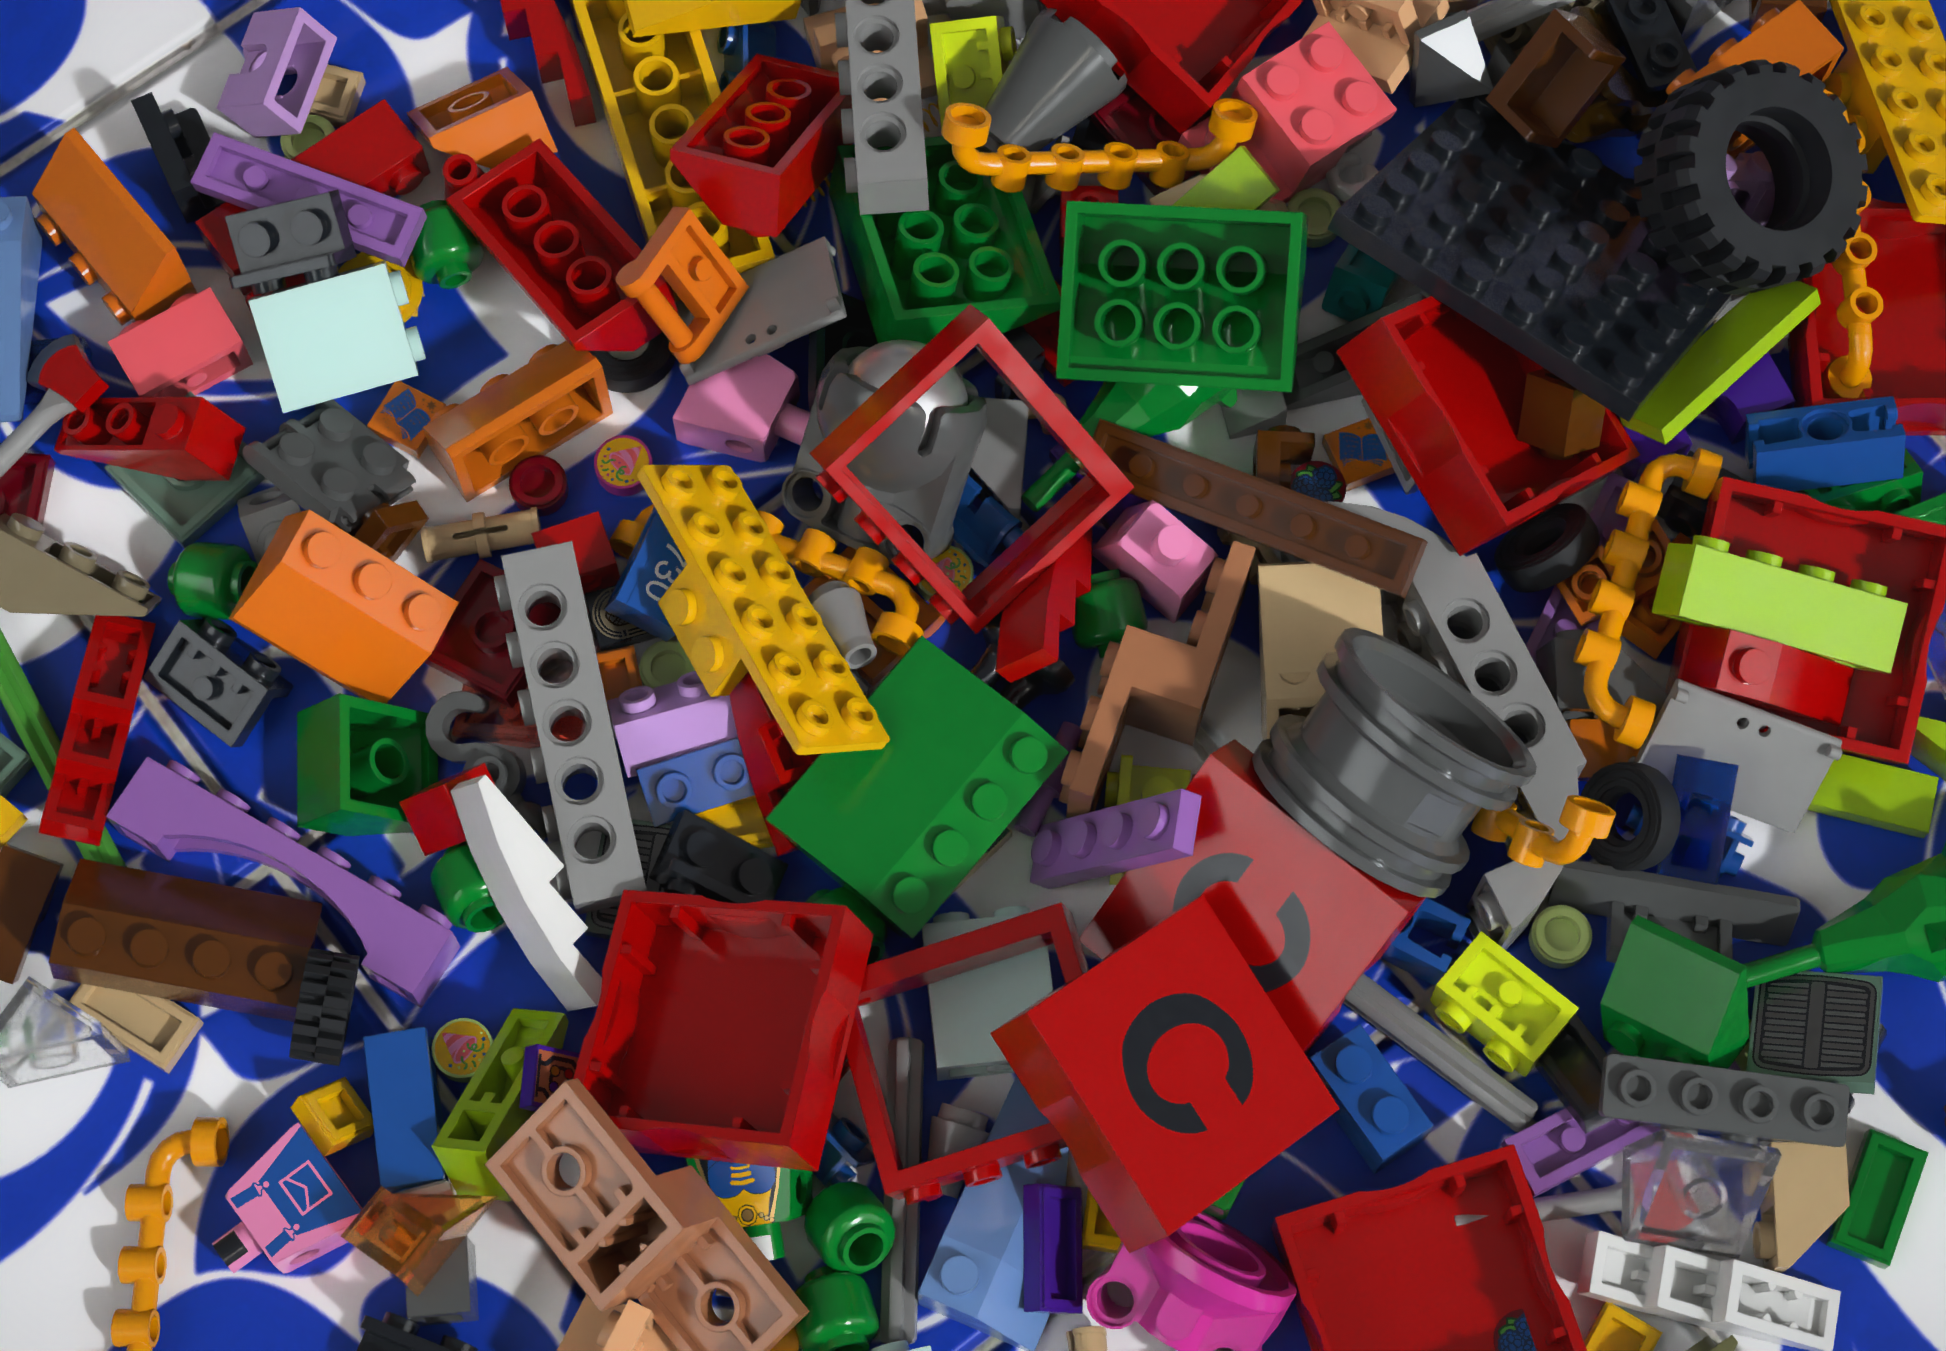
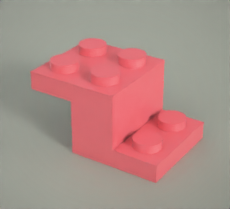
M1328 21L1241 77L1230 98L1242 100L1252 105L1256 109L1258 117L1252 138L1246 142L1237 143L1234 151L1239 146L1247 148L1279 187L1280 191L1272 198L1286 204L1296 193L1309 189L1326 178L1327 172L1337 165L1350 145L1389 121L1397 111V108ZM1210 116L1184 132L1178 143L1183 144L1187 148H1198L1209 144L1216 137L1208 128ZM1219 164L1215 165L1212 168L1198 171L1201 173V175L1208 174Z

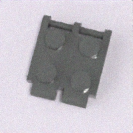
M335 400L315 404L314 412L299 421L295 419L287 420L280 425L279 433L263 443L253 441L243 448V456L247 463L305 510L310 509L332 524L335 522L347 532H351L360 526L361 518L370 509L382 503L394 504L413 491L411 485L416 483L415 477L407 470L409 460Z

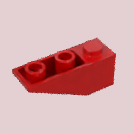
M203 397L98 398L84 413L76 409L64 416L54 451L66 456L185 481H229L246 428Z

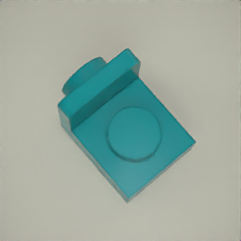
M1349 243L1335 265L1321 307L1323 310L1349 322L1382 309L1383 303L1399 275Z

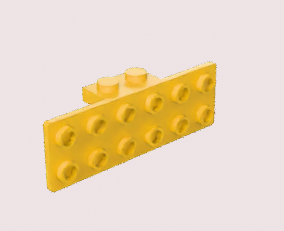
M1829 0L1848 51L1833 73L1828 77L1824 89L1836 94L1843 101L1847 108L1849 123L1855 122L1857 127L1863 132L1866 143L1860 155L1866 154L1867 174H1873L1888 153L1913 220L1921 223L1946 224V41L1930 1Z
M643 465L637 473V477L687 563L657 603L709 696H728L745 674L749 672L797 755L883 749L890 741V737L881 724L876 710L864 695L850 671L849 664L840 654L823 625L821 616L809 601L795 576L794 570L785 560L771 536L767 524L758 514L744 490L740 478L734 473L733 469L728 465Z

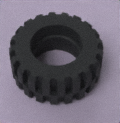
M1750 60L1696 79L1668 95L1667 102L1658 106L1648 119V127L1652 130L1641 134L1637 155L1643 157L1641 165L1634 167V186L1641 187L1642 200L1636 203L1640 217H1647L1651 225L1652 231L1647 234L1656 249L1664 247L1669 253L1665 260L1679 274L1691 271L1689 279L1694 284L1705 289L1716 287L1722 294L1738 295L1745 292L1755 293L1809 278L1821 272L1825 264L1836 261L1846 249L1847 242L1845 239L1854 237L1862 217L1857 215L1856 212L1858 208L1865 207L1868 186L1862 185V174L1868 172L1866 154L1860 155L1856 142L1857 139L1862 137L1856 123H1848L1843 115L1847 108L1836 94L1827 96L1823 92L1826 85L1811 73L1799 76L1800 69L1795 65L1781 61L1771 64L1767 60ZM1735 130L1750 138L1761 149L1772 170L1775 184V201L1772 214L1765 227L1746 215L1736 202L1729 187L1726 174V154L1729 141Z

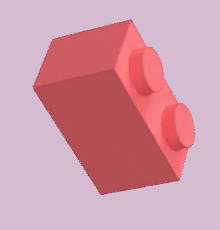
M211 287L199 293H189L181 296L173 302L168 310L147 321L139 320L129 324L119 333V336L108 341L111 350L139 397H184L190 391L196 396L253 365L241 337Z

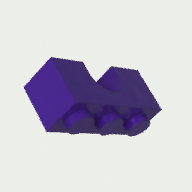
M1767 352L1703 410L1700 415L1708 416L1717 421L1724 429L1731 444H1735L1745 439L1746 414L1791 409L1796 400L1769 352ZM1624 427L1640 456L1620 469L1625 478L1638 483L1647 464L1661 455L1676 453L1687 456L1693 443L1685 429L1681 430L1665 445Z

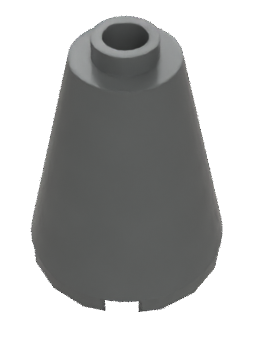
M1047 8L1042 10L1031 24L985 107L992 120L987 142L985 145L978 147L977 150L979 152H997V149L1002 145L1014 144L1024 147L1028 151H1039L1118 97L1126 88L1127 78L1124 73L1117 80L1111 70L1118 62L1114 54L1092 31L1078 20L1070 16L1064 23H1061L1051 18L1057 11L1056 9Z

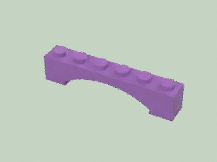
M146 757L106 816L121 835L170 862L176 852L220 853L258 862L297 880L327 901L359 935L367 952L361 965L370 979L420 1008L423 1007L461 947L454 933L450 930L452 923L446 916L424 904L416 911L398 901L402 893L379 877L371 875L368 881L365 882L348 872L351 864L326 847L320 846L316 853L297 843L301 836L285 823L270 817L267 823L264 824L248 815L247 813L251 807L231 792L220 788L217 794L214 795L197 785L201 780L200 777L182 764L170 760L166 766H163L153 759Z

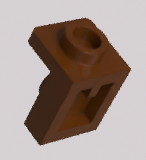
M1278 425L1268 430H1257L1253 449L1252 475L1290 489L1291 465H1302L1311 461L1315 448V433L1302 432L1299 428L1290 425Z
M417 500L393 506L390 503H382L366 512L360 520L361 525L347 533L394 562L428 521L429 517ZM335 522L333 523L335 526H337V527H339L340 529H342V528H341L340 526H338Z

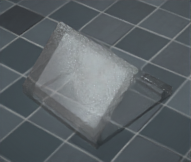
M28 976L0 1014V1081L8 1088L130 1062L129 1050L100 1021Z
M1665 1129L1623 1147L1621 1235L1623 1239L1628 1242L1654 1246L1670 1245L1686 1251L1739 1259L1782 1154L1778 1148Z

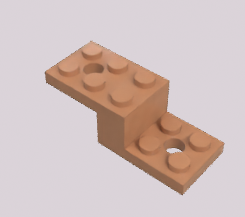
M1233 540L1227 560L1219 557L1215 558L1205 587L1206 594L1201 611L1197 610L1186 644L1130 625L1126 627L1121 644L1113 641L1109 642L1099 672L1101 679L1097 694L1102 697L1090 696L1080 726L1082 733L1078 748L1083 749V751L1071 750L1061 779L1063 787L1059 802L1068 804L1066 818L1096 810L1107 778V771L1110 770L1125 724L1193 746L1247 589L1256 550L1255 547Z
M578 1078L565 1081L485 1163L488 1170L600 1312L627 1303L629 1299L632 1301L638 1299L644 1307L652 1310L654 1321L678 1351H770L810 1312L693 1166L690 1165L655 1175ZM564 1153L572 1155L579 1164L580 1177L575 1187L568 1185L560 1175L559 1163ZM717 1288L726 1291L733 1300L734 1314L730 1322L721 1320L713 1310L712 1296Z

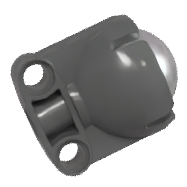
M891 340L872 347L842 348L833 355L822 370L816 390V397L793 472L786 477L781 492L784 506L792 516L813 529L828 534L834 540L856 550L858 547L872 548L886 556L890 564L893 565L895 564L891 559L899 551L887 538L877 545L855 522L854 518L862 510L848 496L839 504L815 477L823 468L809 453L926 345L911 340ZM955 366L847 465L849 470L914 541L913 525L920 530L924 538V548L920 547L931 559L946 552L953 542V521L987 423V403L985 398L979 397L976 387L963 378ZM813 479L822 488L823 500L818 498L814 492Z

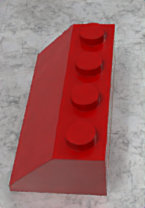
M756 54L670 149V160L721 224L743 229L745 233L751 236H772L777 238L833 169L837 146L853 144H843L841 109L852 108L851 95H840L838 72Z
M540 138L446 198L447 204L576 351H635L662 333L661 329L638 300L627 297L616 283V276L621 268L627 263L636 260L642 250ZM660 274L654 284L678 313L672 288Z

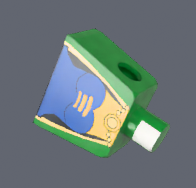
M685 1158L687 1165L693 1166L769 1261L785 1257L780 1222L793 1220L806 1214V1210L813 1200V1171Z

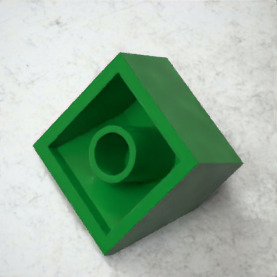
M341 693L297 712V827L343 836L413 832L399 802L438 782V754L430 747L426 737V719L429 713Z
M1637 915L1629 926L1600 1003L1604 1040L1608 1041L1617 1051L1627 1056L1728 1069L1749 1042L1747 966Z

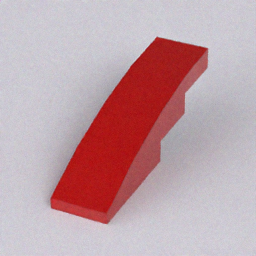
M500 0L509 41L531 36L542 84L564 79L575 127L597 123L591 93L576 45L555 0Z
M1092 527L1003 609L995 671L1010 683L1058 661L1059 633L1075 625L1076 598L1091 591Z
M95 616L58 752L54 775L43 810L39 833L100 846L156 623L126 616Z
M747 672L729 696L738 739L754 794L777 856H781L800 849L769 824L765 818L818 757V754L797 755L793 751L751 675Z

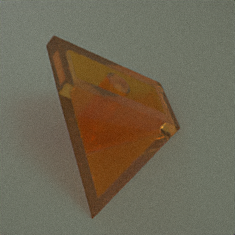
M381 1186L341 1237L418 1297L498 1196L391 1193Z

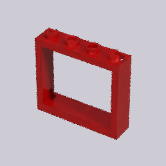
M971 304L809 453L823 468L815 477L839 504L849 496L862 510L854 518L855 522L877 545L887 538L895 546L899 553L891 561L915 586L923 579L928 582L936 591L928 601L950 625L960 617L975 634L984 628L1134 488L1133 484L995 324ZM976 347L1084 471L1086 476L960 591L849 470L847 465L967 353Z
M1062 902L866 966L846 1055L885 1195L898 1200L905 1198L907 1206L924 1200L929 1202L943 1196L941 1186L964 1180L966 1187H975L1003 1177L1000 1169L1002 1167L1024 1161L1026 1168H1036L1062 1158L1060 1149L1068 1146L1050 1122L903 1169L859 1011V1006L1051 944L1055 946L1065 983H1068L1088 971L1089 968L1072 912Z

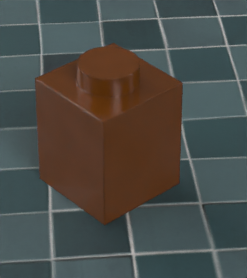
M1545 368L1529 372L1526 377L1517 440L1538 447L1539 453L1546 458L1570 460L1574 458L1576 453L1600 446L1606 407Z

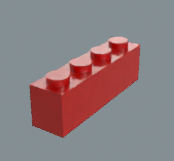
M385 99L291 159L292 161L393 198L397 195H406L412 192L421 184L424 177L431 173L422 145ZM225 202L195 223L207 249L227 275L231 277L241 272L225 216L247 211V209ZM251 285L238 288L243 296L252 291Z

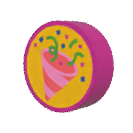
M619 435L606 440L598 448L594 458V468L600 485L609 493L617 496H631L642 491L644 488L637 477V473L643 465H653L648 447L638 438L628 435Z

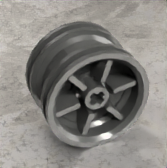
M1359 628L1344 629L1335 643L1336 652L1327 653L1316 670L1319 681L1326 692L1307 717L1288 714L1278 718L1269 733L1270 739L1262 740L1253 753L1252 762L1254 770L1275 800L1302 827L1346 861L1375 879L1400 891L1418 897L1436 898L1442 895L1449 887L1452 878L1451 874L1461 871L1469 860L1470 851L1462 832L1481 808L1495 811H1503L1510 808L1517 799V787L1528 784L1536 774V763L1521 739L1498 715L1473 696L1464 686L1435 665L1411 650L1371 631Z

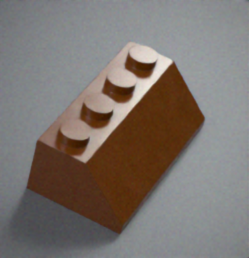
M80 858L62 903L48 963L54 979L294 1022L305 964L310 948H314L323 904Z

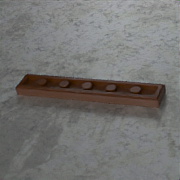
M1102 419L1099 420L1092 438L1133 484L1134 488L1128 494L1146 501L1154 500L1167 509L1406 598L1428 542L1426 540ZM1080 468L1078 474H1080V475H1082L1083 477H1085L1086 474H1085L1084 471Z

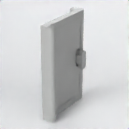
M825 236L740 273L749 289L704 354L692 363L679 364V368L689 386L754 357H760L785 346L786 343L847 317L833 260L836 250L830 245ZM682 300L676 302L679 316L689 326L694 316Z
M1676 679L1637 757L1632 756L1628 762L1643 763L1656 768L1668 778L1676 791L1795 833L1834 760L1838 761L1841 758L1842 739L1684 680ZM1766 726H1768V730L1766 732H1759V730L1764 729Z

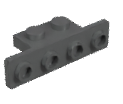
M1577 860L1573 863L1564 864L1562 871L1550 888L1548 897L1549 906L1567 905L1581 913L1607 917L1606 962L1616 963L1629 926L1637 915L1733 959L1732 938L1786 946L1800 913V899L1797 897L1643 871L1615 870L1612 866Z
M1607 1054L1603 1058L1598 1111L1602 1117L1640 1122L1639 1126L1660 1128L1659 1140L1697 1144L1698 1133L1720 1136V1148L1757 1152L1758 1141L1774 1140L1828 1147H1843L1846 1143L1850 1089L1845 1084L1627 1055Z

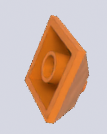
M508 67L406 112L410 122L434 149L451 155L467 154L474 159L476 164L489 169L496 167L539 138L553 153L558 152L532 90Z

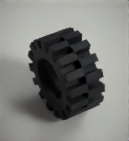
M310 948L296 1008L290 1044V1058L335 1066L340 1065L355 992L360 956Z

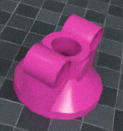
M1201 1212L1170 1236L1129 1253L1121 1241L1113 1262L1089 1286L1086 1302L1091 1317L1099 1325L1109 1329H1123L1135 1321L1155 1338L1178 1351H1215L1218 1348H1230L1235 1351H1262V1345L1278 1327L1297 1294V1286L1286 1267L1265 1248L1234 1227L1205 1212ZM1117 1281L1125 1284L1133 1295V1306L1123 1307L1112 1301L1107 1291L1108 1282Z

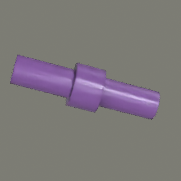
M1070 722L1062 723L1055 740L1068 750L1069 753L1022 808L1014 825V828L1022 834L1036 837L1053 798L1060 797L1063 787L1061 779L1071 750L1077 749L1082 733L1079 726Z

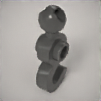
M467 691L451 692L441 697L431 707L426 719V737L430 747L442 758L458 764H465L463 771L485 763L496 787L532 829H536L539 832V837L544 840L547 837L541 806L532 801H525L521 795L526 785L527 771L522 759L515 752L497 745L478 742L457 744L451 737L450 725L452 720L462 712L486 713L489 709L488 700Z

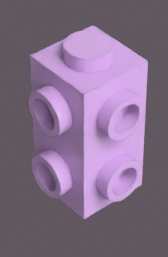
M696 671L684 674L677 682L655 688L649 686L634 687L624 691L618 698L607 700L628 778L638 775L636 769L738 737L730 696L710 697Z

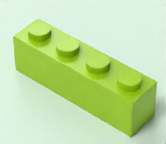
M1694 535L1692 544L1668 543L1651 613L1697 626L1739 631L1782 643L1854 669L1891 674L1908 603L1887 598L1888 587L1857 579L1851 580L1850 587L1833 583L1835 572L1815 566L1800 564L1798 573L1781 568L1783 558L1766 552L1747 550L1745 558L1728 553L1729 542L1708 536Z

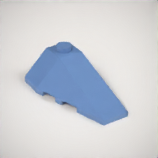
M27 196L0 197V422L23 421L43 241Z
M1018 1077L1015 1078L986 1143L1050 1123L1038 1110ZM1068 1147L1060 1149L1062 1158L1053 1163L1036 1168H1026L1024 1161L1000 1168L1003 1177L998 1180L975 1187L965 1186L919 1289L918 1304L1024 1351H1035L1050 1314L1024 1312L1023 1185L1042 1183L1066 1186Z

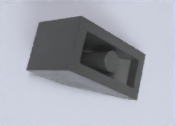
M1584 630L1560 631L1555 634V638L1536 651L1537 668L1565 721L1570 719H1599L1589 708L1583 692L1584 675L1587 667L1573 662L1576 647ZM1621 648L1617 662L1608 680L1609 693L1615 701L1622 705L1625 704L1631 695L1656 704L1653 719L1655 720L1668 694Z

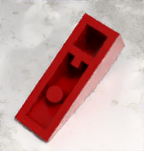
M1694 626L1681 680L1727 697L1840 726L1854 668L1782 643L1739 631Z

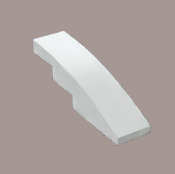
M486 774L458 783L450 792L470 852L496 908L522 951L567 1011L597 1006L601 994L602 977L573 945L588 927L549 883L564 867L563 863Z
M1600 1230L1586 1233L1577 1294L1640 1312L1810 1351H1833L1841 1291L1736 1259L1719 1261L1670 1245L1653 1247Z

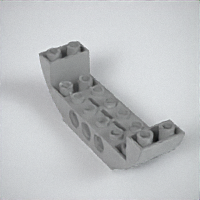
M1336 501L1326 502L1420 537L1428 542L1406 598L1380 589L1381 606H1390L1398 622L1395 626V631L1401 646L1435 665L1464 686L1473 696L1498 715L1521 739L1532 754L1537 768L1536 774L1528 784L1517 787V799L1514 801L1518 806L1516 811L1527 819L1539 821L1550 826L1555 831L1554 837L1558 840L1564 839L1569 829L1559 822V818L1567 796L1579 795L1578 777L1584 769L1587 760L1477 553L1467 557L1464 555L1459 556L1456 549L1441 536L1404 516L1373 506ZM1280 552L1282 562L1305 561ZM1507 836L1504 842L1507 852L1512 841L1510 836ZM1513 860L1485 873L1467 904L1469 912L1465 914V917L1471 919L1468 929L1473 939L1482 931L1506 950L1524 932L1564 865H1556L1544 861L1543 867L1534 868Z

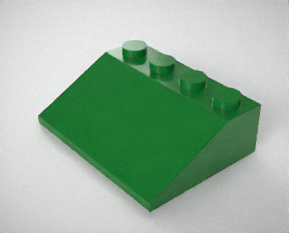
M943 136L926 137L924 139L929 210L860 215L858 192L846 193L844 158L855 157V144L837 146L829 195L878 344L891 340H911L927 344L969 304L986 315L1002 334L1060 310L1061 296L1022 191L1009 193L997 189L991 183V176L971 174L960 167L952 154V144L946 141ZM882 146V147H878V148H876V149H877V150H888V149H891V148H893V147Z
M1067 201L1056 379L1292 392L1305 277L1309 217L1303 212Z
M923 636L917 639L867 698L876 710L881 724L890 737V741L885 747L878 750L819 754L765 818L769 824L842 887L849 889L872 908L885 921L886 925L900 937L911 939L917 935L1069 753L1068 750L1027 714Z

